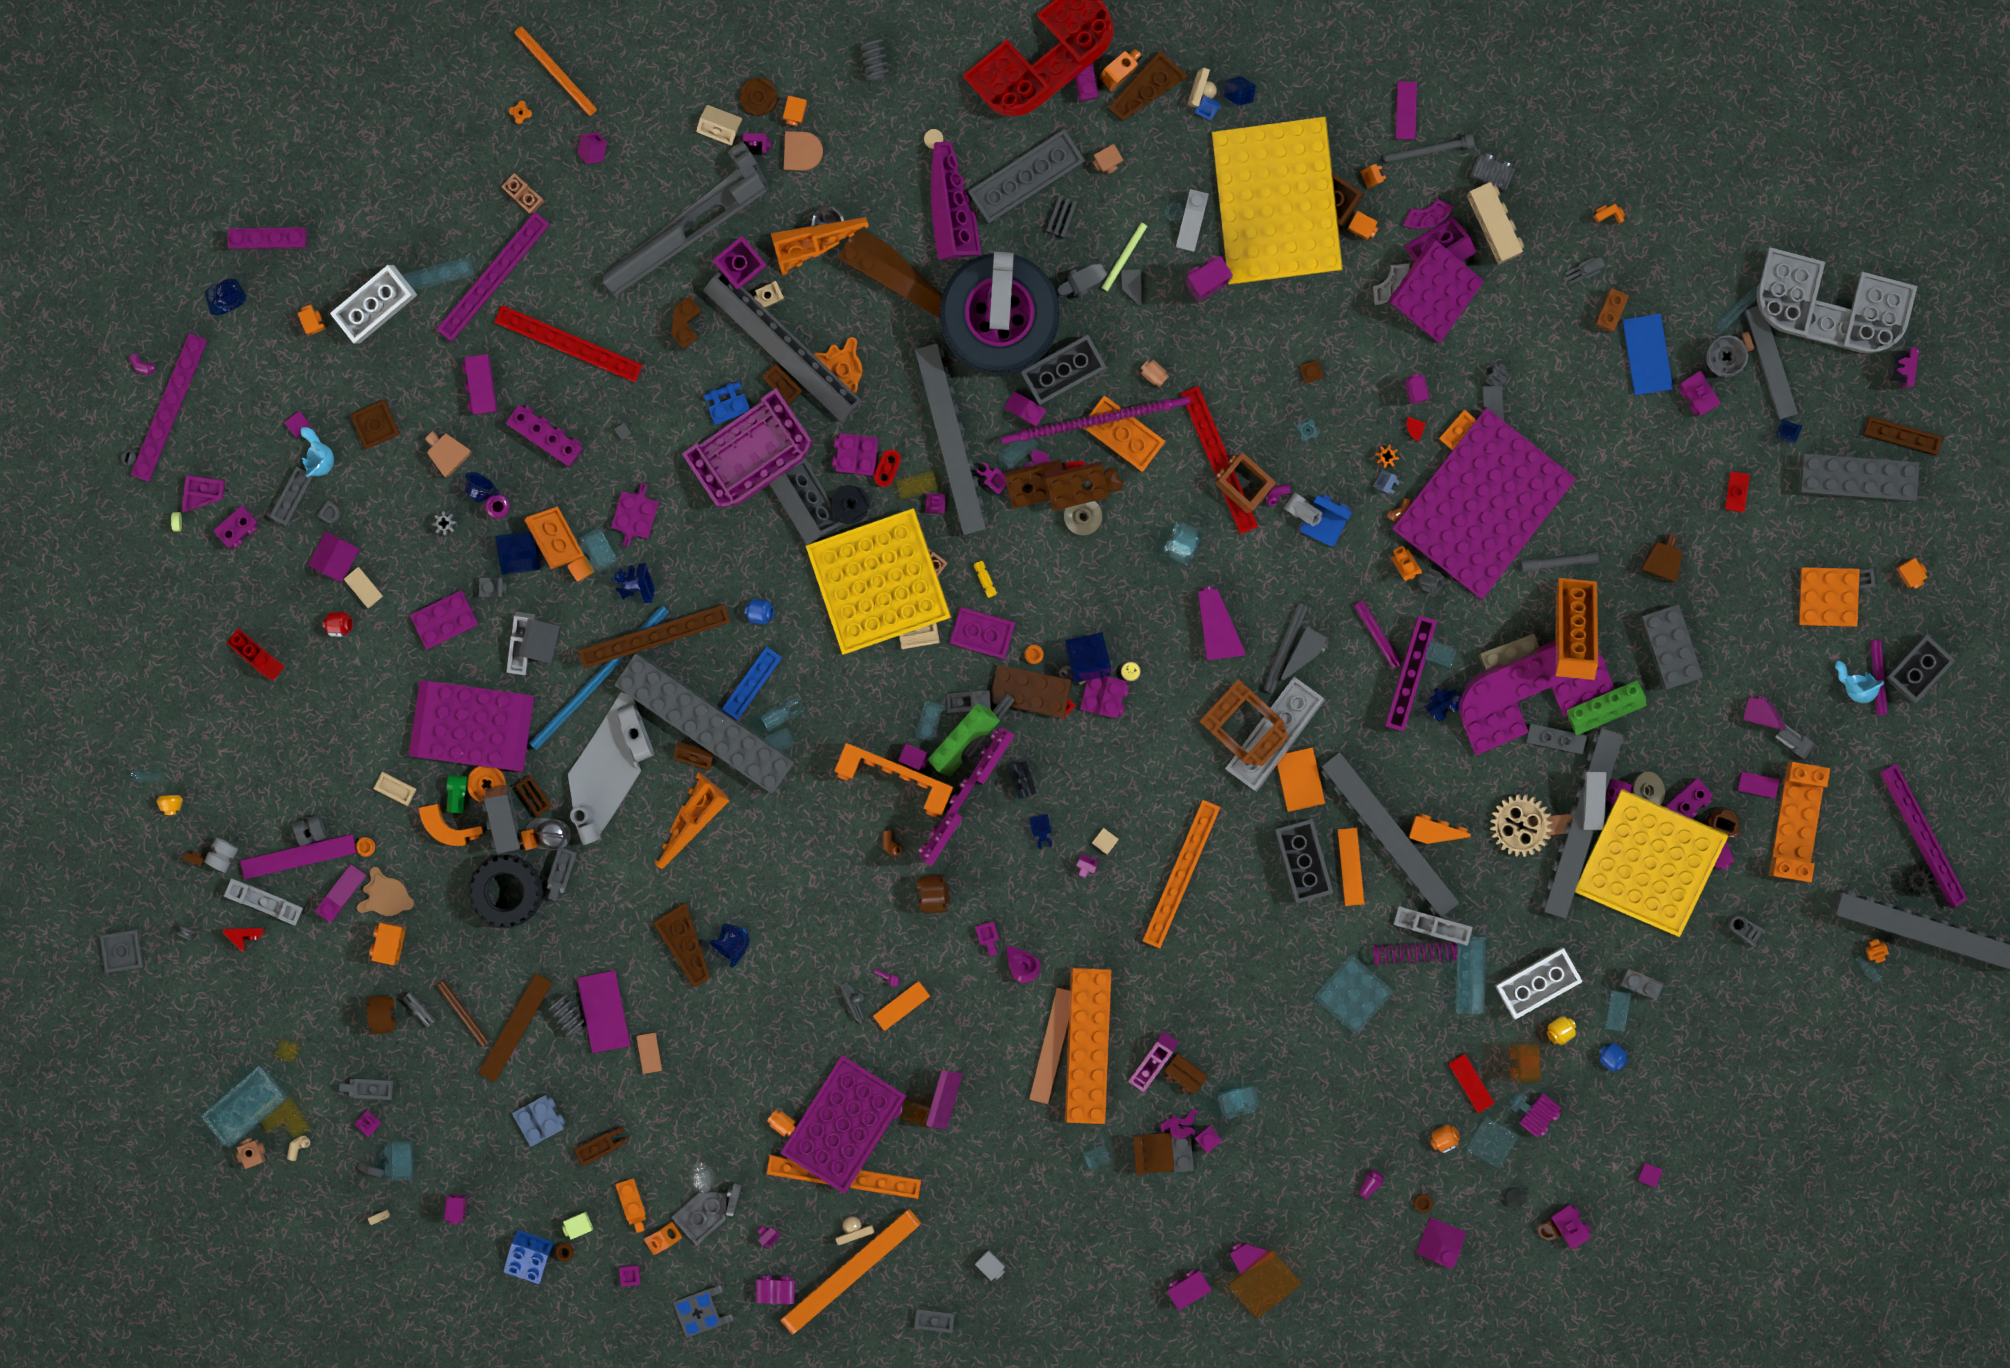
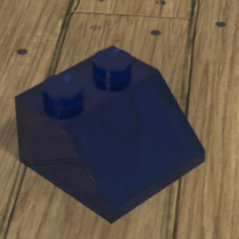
M531 531L495 536L502 575L540 570L538 546Z

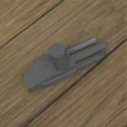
M1602 257L1591 258L1567 271L1565 275L1579 269L1578 272L1564 278V281L1580 274L1582 275L1569 282L1571 284L1599 273L1602 267L1605 266Z
M846 982L840 985L842 994L855 1020L862 1024L861 1019H864L858 1004L864 1000V997L861 993L855 995L853 988Z

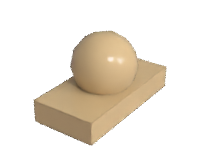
M1198 69L1188 106L1198 107L1203 95L1211 99L1215 97L1216 86L1214 83L1207 81L1209 69Z
M850 1216L842 1224L845 1234L837 1236L835 1239L837 1245H841L874 1233V1228L872 1224L861 1228L860 1220L857 1217Z

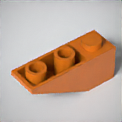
M1420 813L1419 817H1414L1408 838L1430 844L1467 838L1471 834L1467 833L1468 829L1456 826V829L1448 827V822L1438 820V823L1430 821V816Z

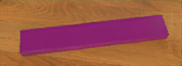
M351 834L241 860L240 862L244 879H249L358 852L356 851L354 835Z

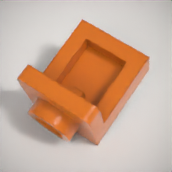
M1614 204L1608 208L1605 205L1597 209V214L1593 216L1596 223L1614 214L1618 223L1621 224L1624 222L1623 217H1625V214L1620 206L1617 207Z

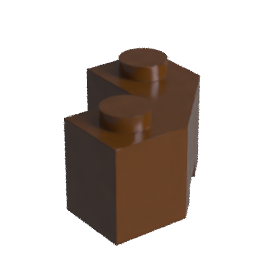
M690 295L674 307L671 330L672 336L684 351L699 340L688 323L703 313Z

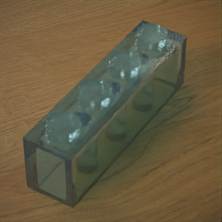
M1470 936L1468 946L1457 943L1456 1013L1484 1014L1486 937Z

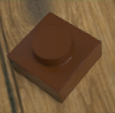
M1318 360L1300 365L1305 384L1324 378Z
M191 850V853L185 852L183 860L200 866H204L205 858L202 857L203 853Z

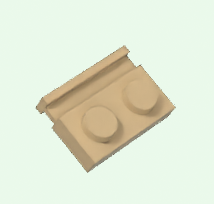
M937 623L899 635L902 649L940 643Z

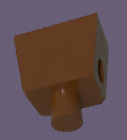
M1668 534L1664 544L1656 542L1640 570L1671 582H1677L1683 551L1675 549L1678 538Z

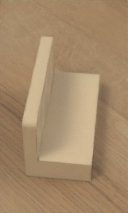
M707 105L700 117L696 132L732 146L742 118Z

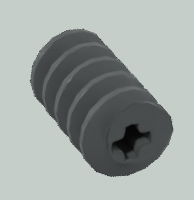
M883 39L868 41L861 46V50L866 51L862 54V57L867 58L863 64L869 66L865 69V73H869L866 76L868 81H881L890 78L884 76V74L889 72V69H883V66L888 64V62L882 61L886 54H880L885 49V47L879 46L880 43L884 42Z
M565 993L551 1002V1007L548 1010L556 1011L553 1018L560 1017L557 1024L564 1023L561 1030H568L565 1036L570 1037L585 1026H581L584 1019L577 1020L580 1013L573 1014L576 1007H569L572 1001L564 1000L568 995Z

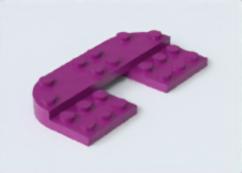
M1556 640L1536 648V652L1504 666L1499 664L1474 676L1467 683L1466 689L1462 697H1460L1459 714L1475 755L1529 733L1517 704L1522 699L1551 687L1562 716L1566 717L1568 716V709L1615 690L1601 654L1598 652V667L1595 680L1556 676Z
M1002 727L1000 730L996 728L990 737L993 740L991 745H985L980 753L983 757L969 779L964 778L959 786L962 790L959 795L955 793L949 802L952 806L939 827L934 826L929 836L932 838L929 843H923L918 851L921 854L919 858L931 867L963 818L957 811L976 781L982 784L985 783L1015 736L1014 734Z

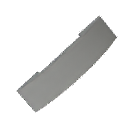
M232 878L224 897L253 907L295 926L303 909L292 902Z

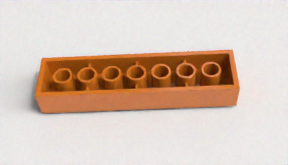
M1071 967L1065 1122L1105 1124L1111 969Z

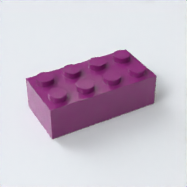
M1214 255L1205 261L1206 263H1204L1205 265L1202 268L1197 266L1189 271L1185 285L1197 303L1231 281L1233 274L1221 256L1216 258Z

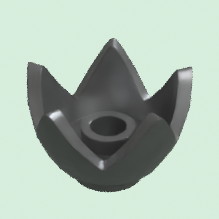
M826 204L815 212L811 226L844 221V215L836 206Z

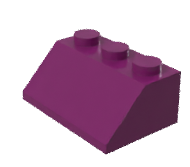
M1454 217L1404 245L1414 263L1432 238L1442 244L1460 261L1476 253L1469 235Z

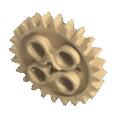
M1520 794L1516 795V800L1513 796H1510L1509 802L1506 800L1502 801L1504 806L1497 805L1496 807L1499 812L1492 813L1497 818L1490 821L1495 823V826L1490 828V830H1496L1492 837L1499 838L1496 844L1503 843L1502 850L1509 848L1508 854L1515 851V855L1519 856L1522 852L1523 856L1526 857L1528 851L1531 855L1535 854L1534 848L1537 851H1541L1540 844L1543 846L1547 845L1544 839H1551L1547 832L1553 831L1552 828L1548 827L1553 821L1547 819L1551 816V813L1545 814L1548 807H1540L1542 801L1535 803V797L1528 800V795L1526 794L1522 799ZM1514 808L1520 809L1521 816L1519 818L1513 815ZM1531 816L1538 818L1537 826L1531 824ZM1508 817L1517 823L1523 821V825L1525 827L1537 830V833H1534L1533 831L1527 828L1520 829V825L1513 822H1509L1506 820V818ZM1507 825L1513 828L1512 835H1508L1505 832ZM1524 833H1528L1531 836L1530 843L1523 841Z

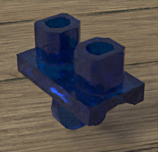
M1435 688L1433 689L1435 695L1430 697L1431 703L1425 706L1427 712L1440 722L1447 717L1444 712L1445 708L1450 707L1453 712L1459 710L1460 695L1455 689L1448 692L1446 688L1442 691Z

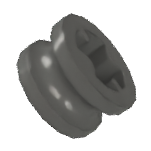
M179 925L180 930L176 934L185 939L192 940L191 935L195 934V931L186 926Z

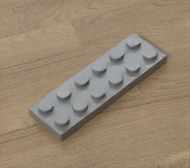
M1293 677L1270 708L1284 721L1288 739L1263 766L1244 763L1235 755L1225 769L1257 792L1324 703L1325 699ZM1264 716L1242 745V748L1249 753L1274 724Z

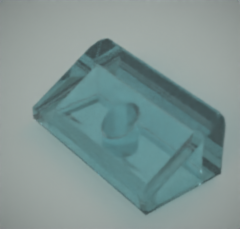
M1029 438L1025 442H1022V440L1015 441L1001 451L998 457L1010 470L1039 444L1034 438L1033 440Z

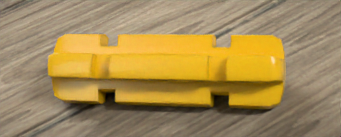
M983 561L975 563L974 568L976 572L978 571L977 575L983 588L986 589L987 597L995 596L997 592L995 587L992 586L993 583L987 570L985 571L986 567Z

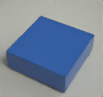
M1203 95L1194 113L1211 121L1220 108V103Z

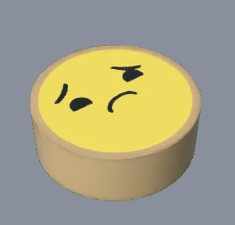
M1134 662L1124 664L1121 669L1122 677L1127 681L1136 680L1140 676V667Z

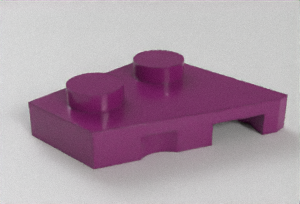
M186 475L182 512L222 500L225 480Z

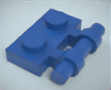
M739 381L727 383L725 387L717 390L714 388L709 393L703 395L706 402L714 400L715 405L709 406L708 409L715 425L741 416L750 410L744 393L738 396L735 393L736 390L742 388ZM730 394V399L720 402V396Z

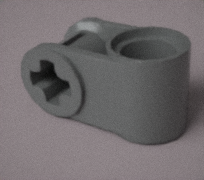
M1733 915L1727 921L1728 928L1753 947H1756V942L1761 934L1766 932L1742 916ZM1736 919L1741 920V927L1739 929L1733 927Z

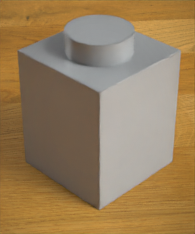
M989 1249L975 1262V1265L991 1281L994 1278L996 1280L999 1279L1005 1272L1003 1270L1005 1265Z

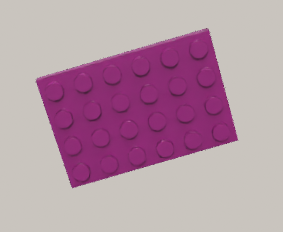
M842 1055L784 1146L781 1154L843 1194H846L907 1096Z

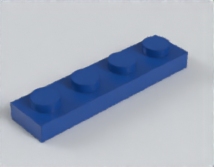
M766 646L722 709L738 720L782 657Z

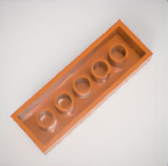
M1559 578L1555 595L1556 676L1595 680L1598 667L1597 582Z

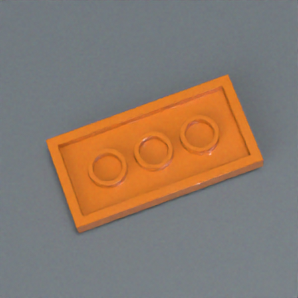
M1103 396L1089 416L1093 417L1094 414L1099 416V413L1104 415L1105 412L1109 414L1110 411L1114 413L1115 410L1119 412L1122 408L1106 396ZM1132 416L1130 419L1126 417L1125 420H1114L1113 423L1109 421L1108 424L1103 422V425L1098 423V426L1093 424L1092 427L1090 425L1087 428L1082 427L1141 472L1145 470L1165 443V440Z

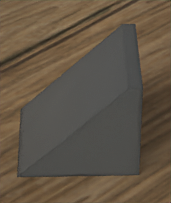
M625 423L614 429L621 440L631 434Z

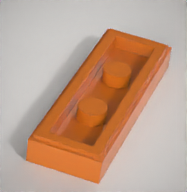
M918 981L873 1015V1017L882 1029L886 1031L929 998L930 995Z

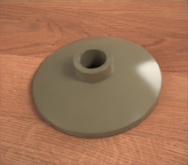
M1095 501L1068 507L1064 512V521L1071 532L1077 535H1089L1099 528L1102 522V511ZM1081 513H1085L1087 515V518L1085 520H1081L1079 518V515Z
M1643 772L1634 781L1633 794L1661 805L1665 796L1664 784L1657 774Z

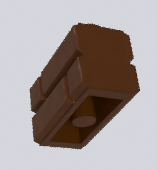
M1178 1052L1163 1070L1166 1073L1164 1077L1172 1083L1175 1081L1180 1083V1089L1188 1095L1190 1093L1195 1095L1208 1078V1075Z

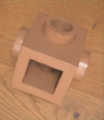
M252 1138L241 1141V1146L237 1147V1159L240 1163H243L245 1169L266 1161L264 1157L265 1148L262 1142L259 1143L258 1139L252 1141Z

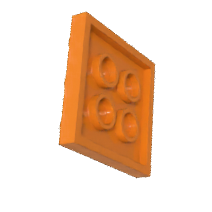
M1801 567L1799 625L1857 626L1860 569Z

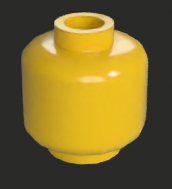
M1560 1016L1548 1025L1547 1035L1554 1044L1564 1045L1576 1035V1024L1571 1018L1567 1019Z

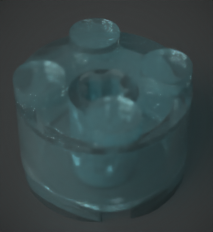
M1183 521L1181 523L1176 522L1172 530L1174 536L1172 540L1167 541L1164 550L1167 552V557L1188 565L1187 559L1193 558L1200 543L1198 535H1203V530Z

